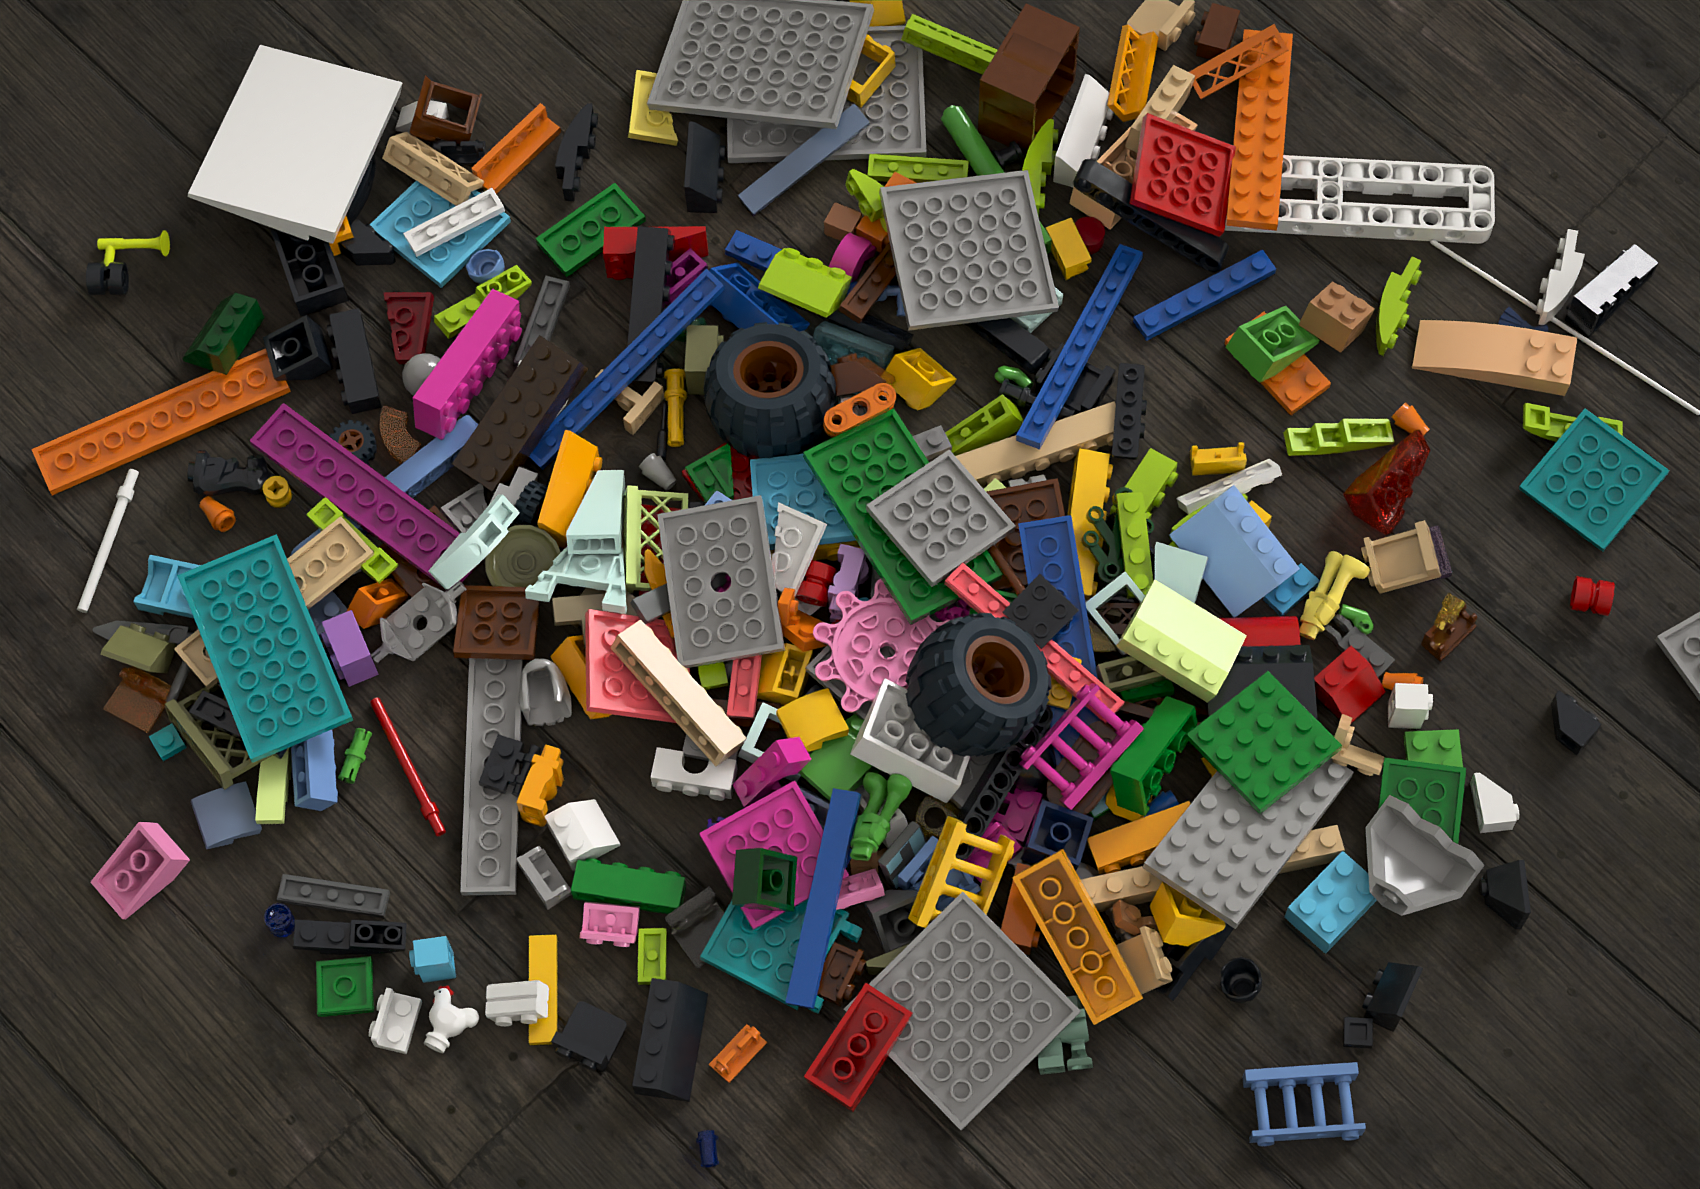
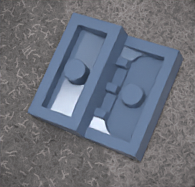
M246 782L234 784L225 790L219 788L191 799L192 808L206 849L232 844L234 839L260 834L262 830L261 824H257L255 821L256 810Z

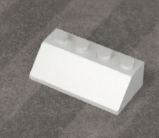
M1085 74L1055 156L1053 182L1073 188V180L1082 161L1085 159L1097 161L1100 152L1099 140L1104 141L1108 126H1105L1106 121L1111 120L1114 114L1107 106L1109 92L1087 74Z

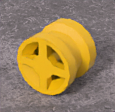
M273 476L268 478L263 484L264 495L271 506L281 508L289 504L292 499V492L285 478Z

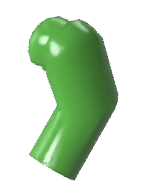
M1001 366L998 368L999 371L995 373V379L999 383H1003L1004 379H1010L1021 388L1026 386L1030 389L1033 386V382L1019 368Z
M1345 604L1341 605L1340 615L1351 620L1353 625L1365 635L1372 632L1373 623L1366 611Z

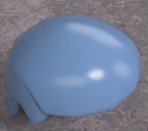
M485 249L479 250L471 256L469 263L466 264L468 275L474 282L483 284L504 272L505 264L497 250Z

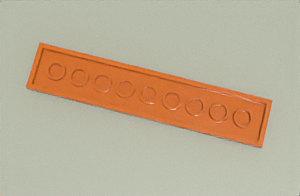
M1244 29L1243 41L1261 31ZM1280 33L1289 51L1239 78L1233 141L1236 151L1232 159L1226 226L1277 231L1293 34ZM1276 37L1265 43L1263 51L1274 53L1281 49ZM1251 51L1243 55L1241 63L1251 66L1256 63L1258 53ZM1262 54L1260 60L1267 57L1268 55Z
M265 348L236 361L227 375L212 371L31 450L51 495H55L291 391L286 381H276L274 379Z

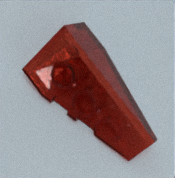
M1420 429L1412 432L1365 470L1343 493L1353 514L1385 535H1389L1402 519L1405 512L1402 507L1406 498H1411L1414 491L1411 489L1415 476H1420L1430 452V448Z

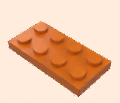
M1265 311L1262 312V313H1261L1260 315H1258L1257 317H1255L1254 319L1259 318V317L1265 315V314H1266ZM1234 333L1225 339V345L1228 344ZM1305 354L1277 375L1260 382L1290 415H1293L1322 394L1331 385V382Z

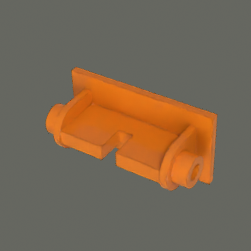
M746 1024L709 1063V1066L730 1083L767 1042L760 1036V1032L755 1027H750Z

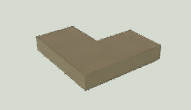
M605 594L552 598L554 625L581 624L584 648H586L585 613L588 609L603 611L602 601Z

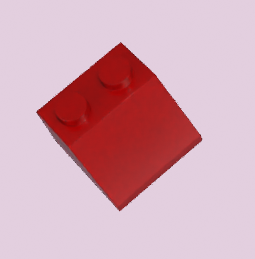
M1352 646L1348 647L1314 677L1316 697L1339 720L1342 714L1352 717L1351 724L1386 693L1371 664Z

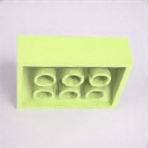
M1154 580L1115 647L1208 703L1217 695L1247 635L1157 580Z

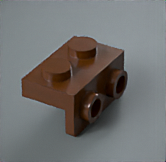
M834 942L824 962L817 996L840 1007L845 999L849 1001L855 989V985L852 983L856 975L861 976L866 967L864 951L858 949L856 952Z

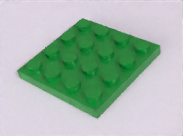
M1269 671L1191 730L1186 737L1259 814L1264 812L1342 749V745Z

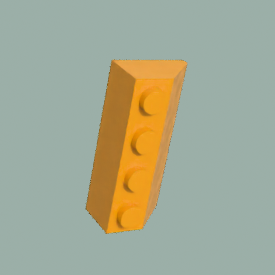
M569 430L564 431L537 522L538 527L545 530L557 542L560 548L567 547V530L594 479L595 473L601 470L602 457H599L598 447Z

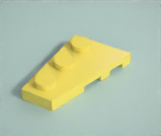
M636 70L628 138L677 146L678 139L672 125L673 119L668 111L649 110L647 105L657 73Z

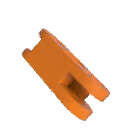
M879 383L830 408L824 416V431L833 438L893 409L896 400L895 389L887 383ZM883 396L887 400L882 401L878 397ZM857 405L865 407L867 412L862 416L854 414L852 409ZM838 420L840 424L835 425L833 424V421Z

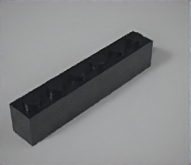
M638 226L627 347L664 311L665 301L669 302L670 286L666 285L667 276L672 275L673 262L669 261V251L674 250L675 236L671 235V231L668 228ZM660 354L632 382L654 383L655 381L658 383V378L663 377L664 363H660Z

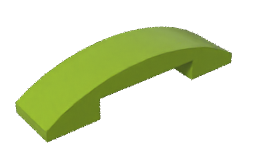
M1530 403L1523 405V428L1534 435L1555 442L1559 440L1576 419V417L1550 413V407ZM1598 417L1623 436V421Z
M326 497L306 514L320 531H323L341 516L374 552L375 555L363 563L360 569L380 584L398 567V564L380 547L377 548Z

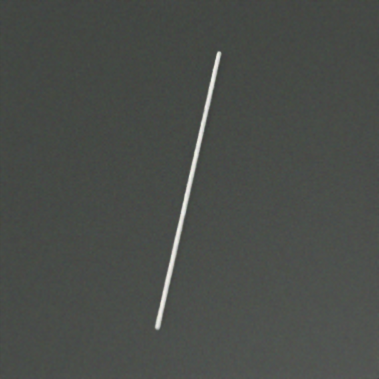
M1434 239L1430 241L1432 245L1536 311L1537 306ZM1555 317L1550 320L1694 414L1700 415L1698 409Z

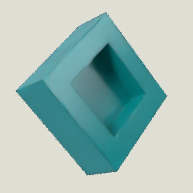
M173 724L149 736L163 761L187 748Z

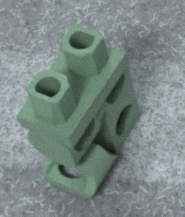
M1068 996L1067 998L1081 1013L1038 1054L1040 1075L1065 1072L1062 1043L1071 1044L1072 1057L1067 1060L1068 1071L1093 1068L1092 1058L1087 1056L1085 1042L1089 1041L1085 1008L1082 1009L1078 996Z

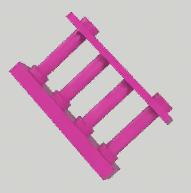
M1093 683L1089 686L1085 684L1075 696L1078 699L1035 747L1030 745L1021 755L1023 760L1019 763L1025 769H1028L1033 764L1061 790V795H1063L1059 801L1070 810L1075 807L1144 730L1135 720L1131 719L1129 722H1123L1095 696L1100 687ZM1086 704H1089L1116 729L1115 733L1117 736L1111 743L1102 740L1076 716ZM1068 724L1098 750L1099 756L1093 763L1090 761L1086 762L1058 736ZM1050 744L1080 770L1079 774L1081 776L1075 783L1067 782L1040 757Z

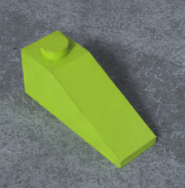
M1002 394L945 432L952 446L951 452L954 456L1008 438L1020 429L1023 419L1017 406Z

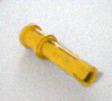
M669 369L664 372V378L667 380V390L664 392V398L668 401L667 444L671 447H680L684 445L683 405L687 398V392L684 390L685 370Z

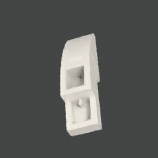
M1568 229L1565 238H1560L1557 253H1561V257L1556 259L1554 269H1550L1548 277L1542 278L1539 293H1544L1543 299L1538 300L1536 314L1540 315L1538 325H1545L1560 311L1574 288L1584 259V254L1575 252L1578 234L1576 230Z

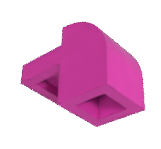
M848 233L837 247L829 267L844 270L845 274L852 277L851 282L858 279L864 261L874 257L877 248L871 245L872 243L868 239Z

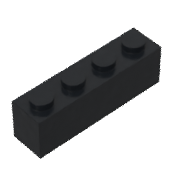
M356 308L330 314L331 324L327 325L330 340H335L336 346L331 347L334 361H339L340 368L336 369L339 384L344 383L345 390L341 391L344 406L349 405L352 414L382 408L360 309Z

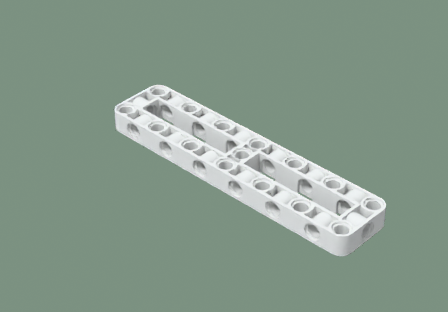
M1283 155L1281 190H1292L1293 188L1312 189V191H1315V201L1280 199L1279 215L1282 217H1278L1277 231L1226 226V223L1225 230L1484 243L1490 238L1495 222L1494 174L1490 168L1482 165ZM1343 191L1362 192V194L1374 195L1412 194L1413 197L1433 198L1456 196L1463 197L1465 201H1468V208L1343 202ZM1324 217H1330L1333 220H1327Z

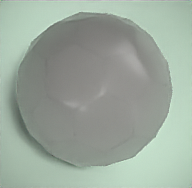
M425 353L417 354L405 364L402 378L405 388L411 395L414 396L440 361L439 357Z

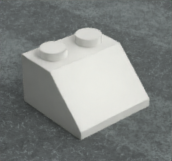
M595 799L568 803L545 815L547 826L572 871L576 869L577 860L585 861L586 858L596 859L620 846V842Z

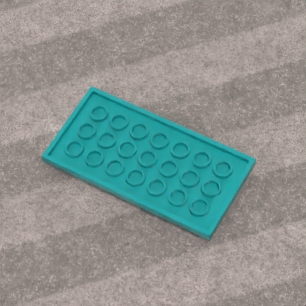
M277 534L177 575L252 763L353 721Z

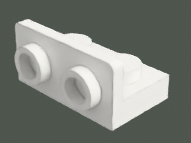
M386 988L385 994H381L377 1002V1011H379L377 1020L372 1021L369 1029V1037H371L373 1045L378 1048L407 1054L422 1000L394 993L393 989Z

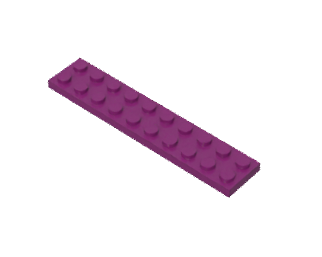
M283 403L250 439V444L322 498L326 497L343 514L443 587L428 571L460 533ZM472 570L459 581L463 582Z

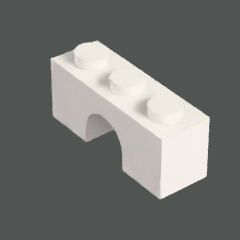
M657 747L651 773L652 786L656 787L657 790L663 792L678 790L688 796H698V794L709 795L711 799L719 801L725 798L732 799L734 790L732 784L736 780L738 770L736 760L726 759L717 767L709 760L708 766L703 772L692 774L684 769L685 758L683 751Z

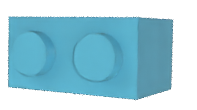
M446 936L413 941L414 950H409L411 967H414L415 975L419 974L423 983L456 978L454 953Z

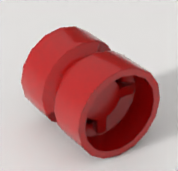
M811 560L795 598L810 605L825 607L828 602L829 589L827 587L833 585L837 570L825 563Z
M1576 576L1571 592L1570 609L1586 612L1590 608L1594 614L1608 616L1613 603L1614 582L1599 580L1595 584L1591 578Z

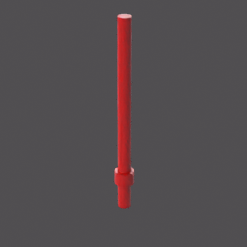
M380 698L372 699L370 704L422 806L420 810L425 820H429L436 836L445 834L446 830L438 816L440 812L435 802H431Z

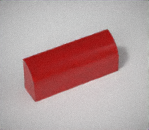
M1297 616L1219 618L1247 635L1242 646L1301 645Z

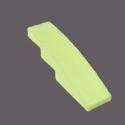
M291 747L287 749L281 759L272 755L260 764L255 817L257 824H284L285 802H288V786L292 770Z

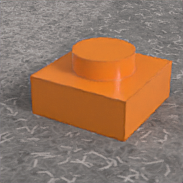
M784 587L778 601L781 625L788 626L791 617L797 614L798 601L795 600V589Z

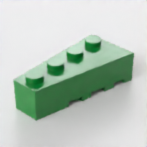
M1166 696L1162 703L1155 707L1153 715L1147 723L1142 725L1144 730L1126 748L1119 760L1112 764L1110 773L1112 775L1117 806L1143 816L1147 815L1150 809L1147 806L1150 797H1157L1161 790L1159 784L1163 774H1170L1174 767L1176 751L1182 753L1188 742L1186 739L1187 734L1197 726L1195 706Z

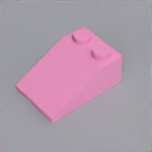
M138 822L92 879L91 884L117 914L126 920L171 883L190 859L158 823Z

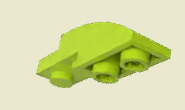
M1049 119L1036 134L1028 149L1022 171L1028 170L1038 217L1039 208L1044 209L1045 194L1040 193V189L1046 186V175H1051V167L1055 166L1057 151L1052 149L1053 144H1058V129H1054V119Z
M855 169L850 170L846 180L848 192L858 200L862 214L868 216L871 222L880 219L883 229L887 232L879 194L880 187L884 186Z
M1411 257L1401 276L1391 272L1386 283L1376 320V343L1378 354L1382 356L1387 348L1392 349L1398 339V335H1396L1398 328L1403 329L1409 319V315L1406 314L1409 304L1406 302L1411 291L1408 289L1411 284H1417L1422 274L1419 271L1421 260L1415 257Z
M515 265L477 286L475 294L435 315L434 323L450 339L462 331L492 289L517 299L531 286L532 281Z

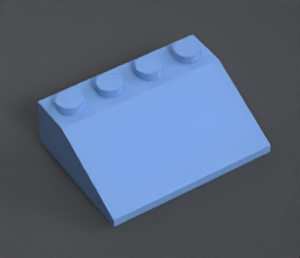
M1235 485L1229 487L1169 534L1179 549L1208 557L1203 579L1233 618L1300 569Z

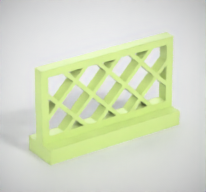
M627 486L624 493L623 555L625 589L628 593H633L634 590L651 591L649 583H640L641 573L644 572V566L641 568V562L644 564V557L641 555L643 547L648 544L657 553L656 557L663 559L662 550L652 541L660 534L659 523L653 515L660 509L665 513L672 512L666 506L670 500L682 501L681 510L688 509V493L638 490V486ZM642 498L652 499L658 506L649 513L641 505ZM647 520L658 529L650 537L641 530V525Z

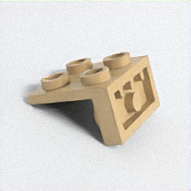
M1342 714L1334 738L1342 745V749L1332 757V762L1341 766L1349 764L1357 767L1358 771L1365 775H1380L1384 756L1351 745L1350 741L1355 727L1350 726L1352 717Z

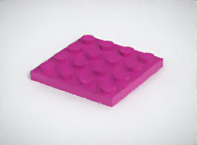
M796 781L785 785L699 833L732 894L736 850L763 848L797 857L794 907L808 900L824 830ZM846 868L844 871L843 880L849 877ZM740 907L753 930L785 913V911Z

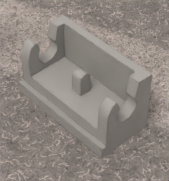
M540 846L516 858L519 868L547 909L572 895L571 888L565 882L545 850L541 849Z

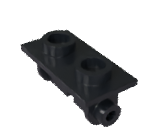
M476 139V141H461L460 144H457L456 141L442 142V140H438V142H434L433 149L457 164H476L485 156L486 142Z

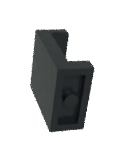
M1061 343L1057 349H1052L1047 358L1048 364L1044 369L1040 368L1034 378V382H1036L1035 393L1039 394L1065 345L1064 343ZM1086 363L1064 406L1076 409L1075 414L1098 407L1114 382L1115 369L1106 365L1104 370H1101Z

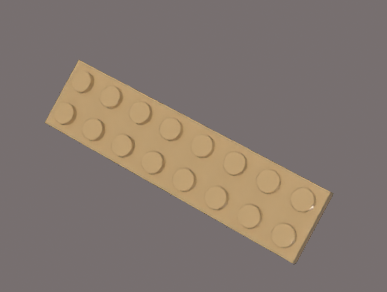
M340 516L287 558L309 610L359 570L361 565L375 554ZM198 629L175 647L174 650L209 690L219 680Z

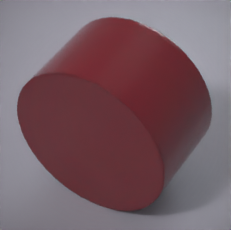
M1083 217L1077 220L1075 226L1088 253L1094 254L1098 252L1104 244L1105 228L1103 223L1094 217Z

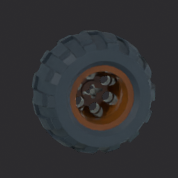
M755 323L753 327L740 328L731 333L729 340L721 342L712 355L710 367H707L703 389L706 412L711 419L714 429L726 444H732L738 453L746 457L752 455L759 458H773L796 455L804 448L810 449L824 431L823 422L826 412L835 406L836 383L832 375L831 363L825 351L822 350L821 346H818L817 341L805 331L799 332L789 324Z
M991 613L970 614L952 619L939 626L920 644L910 662L905 680L909 686L905 694L907 704L912 709L915 716L914 721L920 730L923 729L931 738L930 741L940 748H948L953 754L964 757L974 755L976 757L981 755L987 756L1002 752L1025 738L1041 719L1047 707L1049 690L1051 689V676L1048 674L1046 667L1048 663L1043 651H1040L1035 644V639L1026 630L1023 631L1016 626L1014 621L1004 616L996 618Z

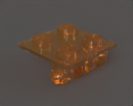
M131 666L128 669L124 667L119 675L122 681L103 710L148 733L165 708V703H167L165 700L170 692L171 685L137 667Z

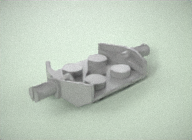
M458 581L456 585L445 592L423 583L424 588L387 619L380 618L383 643L381 647L370 654L373 660L379 663L386 655H393L395 653L408 660L415 661L456 627L458 613L455 606L457 602L455 598L467 590L462 582ZM422 617H426L427 626L419 631L417 629V621Z

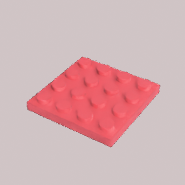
M588 609L585 613L586 711L676 723L610 648L618 634L640 620L639 616ZM656 619L645 624L652 629L659 641L670 649L672 655L677 660L675 638H671L665 621Z

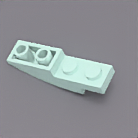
M503 494L497 495L468 531L458 535L428 572L445 589H449L467 575L498 545L509 532L507 527L520 512Z

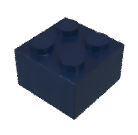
M1042 799L1035 812L1021 859L1036 864L1064 849L1076 871L1080 865L1094 818Z

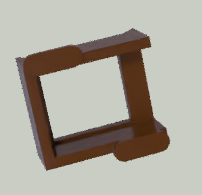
M425 75L409 133L414 137L428 141H435L436 137L447 141H456L457 144H460L461 141H470L482 94L476 95L431 81ZM430 98L467 110L468 115L465 125L426 114Z

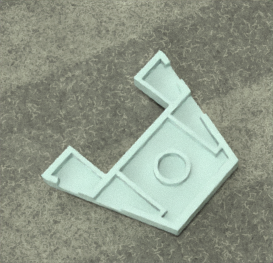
M567 546L553 560L551 568L548 571H543L538 576V581L533 586L529 585L525 590L526 599L544 602L550 601L557 583L605 590L607 592L602 601V610L626 614L623 548H621V554H568Z

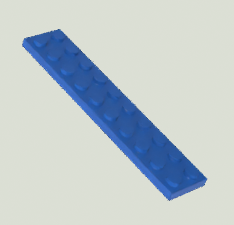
M1071 515L1019 523L1028 585L1041 574L1079 610L1073 616V620L1067 626H1064L1052 640L1072 657L1081 659V665L1098 679ZM1073 695L1069 708L1077 700ZM1049 705L1053 712V719L1050 723L1051 728L1067 710ZM1085 706L1076 715L1087 726L1100 721ZM1068 724L1058 736L1072 747L1081 734ZM1054 747L1056 764L1058 766L1064 756Z

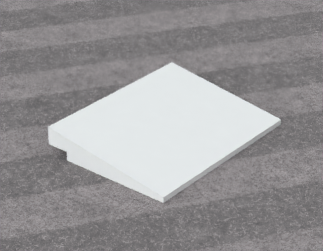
M260 45L188 192V197L307 241L312 236L333 244L400 96L402 82Z

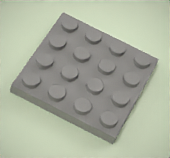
M950 450L866 505V511L931 587L951 575L962 563L967 564L1015 531L1016 527Z

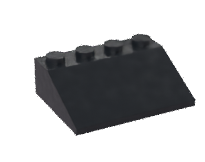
M1310 645L1241 646L1217 695L1208 703L1206 702L1207 716H1211L1269 671L1317 719L1314 670Z

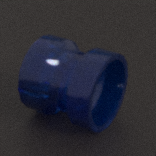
M281 903L273 904L267 908L264 914V921L271 933L281 938L292 934L295 918L290 909Z

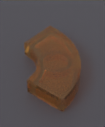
M384 405L379 422L381 437L391 456L403 464L421 449V443L413 439L407 432L408 414Z

